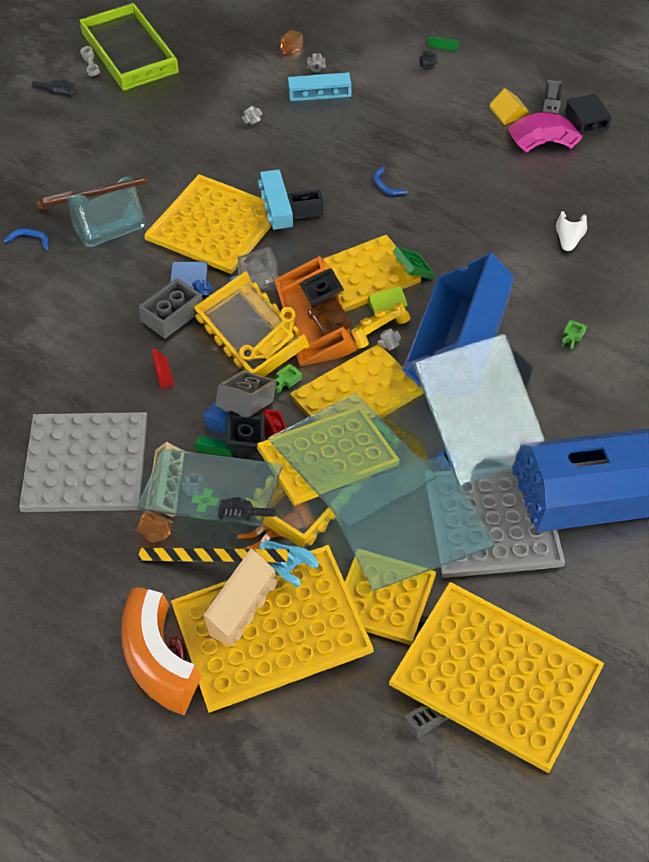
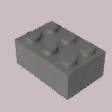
M176 278L138 306L140 321L166 339L195 317L197 313L194 307L203 301L202 294L179 278Z
M243 370L218 385L215 406L221 407L222 410L227 412L239 413L242 417H250L273 402L277 381Z

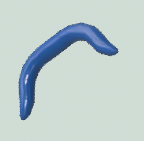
M384 166L374 173V182L384 193L393 196L408 194L406 190L390 189L381 181L379 176L384 172Z
M17 229L3 240L4 242H9L19 235L38 237L42 239L44 249L48 250V237L43 232L37 230Z

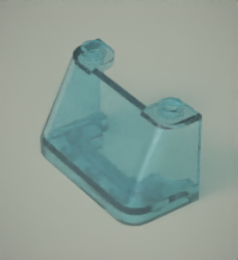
M131 176L121 178L117 183L133 179ZM135 186L113 191L89 201L84 195L80 194L67 198L73 228L83 244L88 247L99 245L141 229L146 224Z

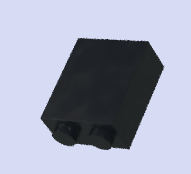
M596 93L567 99L565 113L581 135L609 129L611 115Z

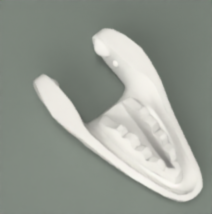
M562 211L556 222V230L562 248L566 251H571L587 231L586 215H583L580 218L581 221L576 223L569 222L565 219V212Z

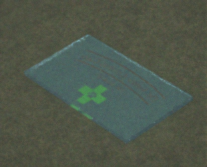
M162 449L137 508L145 511L261 527L264 516H251L249 521L237 516H227L219 519L218 510L221 500H226L227 498L231 500L232 497H240L242 500L251 501L253 508H268L283 466L278 463Z

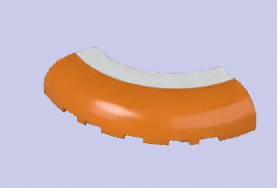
M132 588L125 603L121 622V641L127 666L138 685L150 698H153L161 706L173 712L185 715L201 679V674L195 664L180 659L167 647L163 630L169 604L163 593L144 588Z

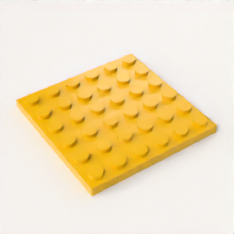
M198 175L144 234V237L147 241L197 261L207 262V265L232 274L270 229L272 224L268 223V212H265V200L262 201V198Z

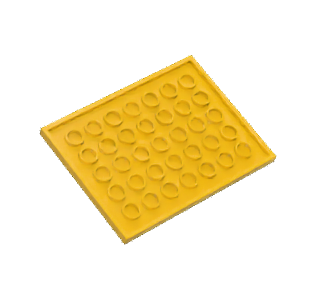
M329 545L310 551L319 564L316 569L302 563L291 570L290 573L300 579L301 585L299 587H295L287 582L275 570L276 587L273 591H269L265 603L262 607H258L252 622L245 626L241 638L235 641L232 647L209 635L203 616L227 581L171 600L191 662L195 664L201 674L199 685L209 713L374 652Z
M450 582L392 676L389 685L549 773L604 662Z

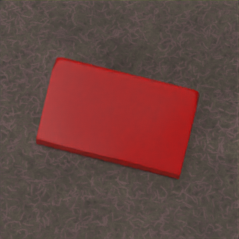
M153 349L152 355L159 386L161 388L173 386L174 383L168 359L158 350Z
M263 410L259 417H264L266 440L289 432L280 411Z

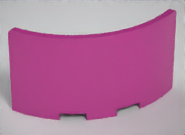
M554 113L531 114L516 121L508 128L515 142L526 153L535 146L545 143V141L562 143L572 149L583 138L570 120Z

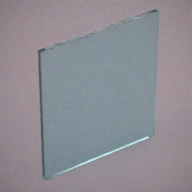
M500 334L499 336L413 363L458 486H463L465 483L512 467L521 443L545 441L505 334Z
M356 393L268 438L272 445L347 528L436 478V475Z
M444 455L325 495L373 591L495 547L494 541Z

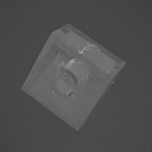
M267 247L238 257V276L246 271L251 282H256L260 289L275 286L274 279L279 277L278 261L271 248Z

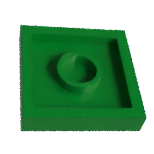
M398 246L393 250L397 261L404 265L405 271L408 274L431 280L436 276L435 272L419 253Z

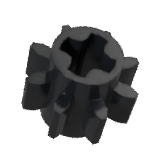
M431 50L423 52V56L419 57L420 66L422 68L425 67L426 70L435 68L434 65H437L438 62L436 54H432Z

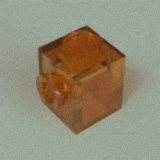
M290 29L280 38L281 51L294 56L303 47V34Z
M155 511L144 512L136 531L146 536V540L155 543L165 540L169 536L172 521Z

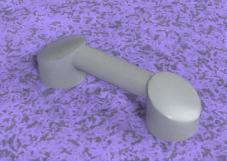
M90 46L83 47L80 53L83 59L88 62L87 73L90 77L100 73L98 65L94 64V52Z

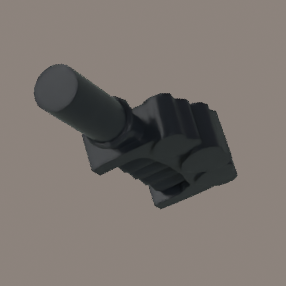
M52 80L51 84L32 81V87L48 89L49 94L56 91L57 93H66L69 97H72L76 90L75 84L67 80Z
M232 497L231 500L229 498L221 500L218 517L223 519L227 516H237L249 521L251 516L275 517L276 509L253 508L251 501L242 500L240 497Z

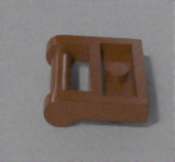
M335 297L317 308L310 309L307 313L309 318L314 320L322 332V337L341 327L348 329L353 326L352 321ZM324 314L333 327L332 329L326 327L320 315Z

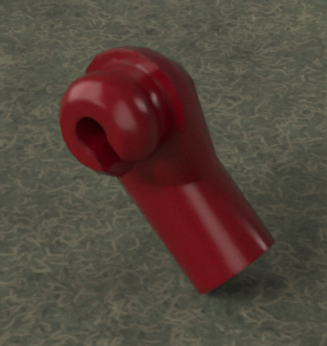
M179 636L177 638L170 637L169 648H176L175 655L186 661L187 652L182 638Z

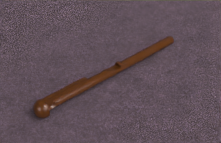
M142 177L104 187H96L93 190L78 193L70 191L39 198L36 206L39 210L45 211L48 206L147 184L148 179L147 177Z

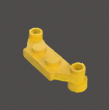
M403 302L393 305V308L388 310H378L372 317L361 320V323L351 330L356 349L366 347L369 344L366 335L396 318L398 324L408 322L411 318Z
M285 307L281 310L282 322L255 347L244 345L240 348L239 353L244 360H268L295 337L293 326L296 314L291 307ZM291 314L292 316L287 319L286 316ZM251 352L250 356H246V353Z

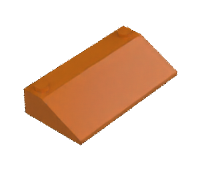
M321 256L274 279L282 307H291L295 311L294 325L298 328L300 336L303 334L306 336L309 344L307 349L304 348L297 353L301 367L340 359L357 351L350 328L345 329L341 327L322 337V332L314 320L310 319L307 315L308 311L312 308L300 283L330 268ZM338 295V296H336L335 298H336V300L338 301V303H339V304L341 305V307H342V304H341V301H340V298H339V295ZM324 314L320 315L326 327L332 329L333 327Z

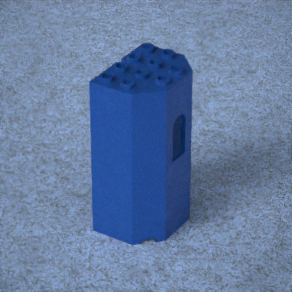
M492 252L469 262L467 269L459 267L437 278L402 369L419 387H423L424 391L428 394L434 395L436 392L444 394V398L454 399L480 389L511 297L514 280L511 272Z
M649 428L521 443L519 451L516 453L515 463L512 465V472L517 477L519 491L526 495L524 497V505L530 512V521L535 526L537 532L649 517ZM606 459L608 460V463L588 466L573 465V463L590 462Z

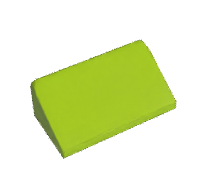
M401 286L378 292L368 297V305L373 314L381 309H391L393 305L399 302H403L404 306L408 307Z

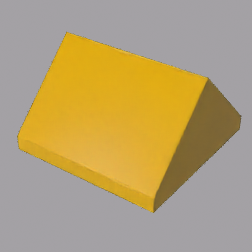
M506 88L489 104L490 109L503 125L516 122L523 117L531 115L519 98Z

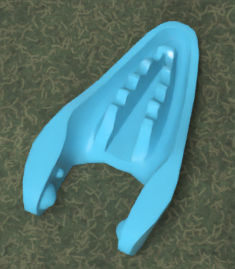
M264 541L260 544V549L290 550L286 563L269 562V564L283 579L295 587L301 585L300 579L290 573L295 566L302 563L314 569L319 566L315 556L307 549L287 546L272 541Z

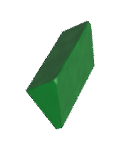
M429 36L428 38L429 47L457 51L460 40Z
M201 435L194 443L195 451L229 460H232L234 452L226 446L225 440Z

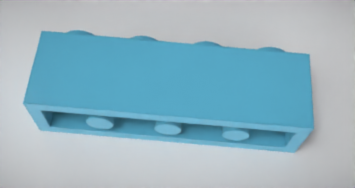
M349 73L288 77L290 101L351 97Z
M280 169L260 172L258 187L259 190L262 189L261 198L262 201L265 200L264 208L265 212H268V223L272 224L273 230L293 227V213Z

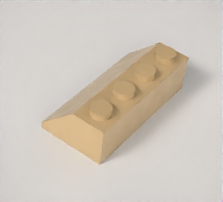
M253 549L249 550L203 615L209 635L230 647L241 638L243 629L252 622L254 613L258 607L263 606L269 591H273L277 584L275 570Z

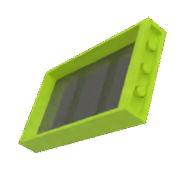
M134 3L80 20L82 34L123 91L179 72L176 57Z

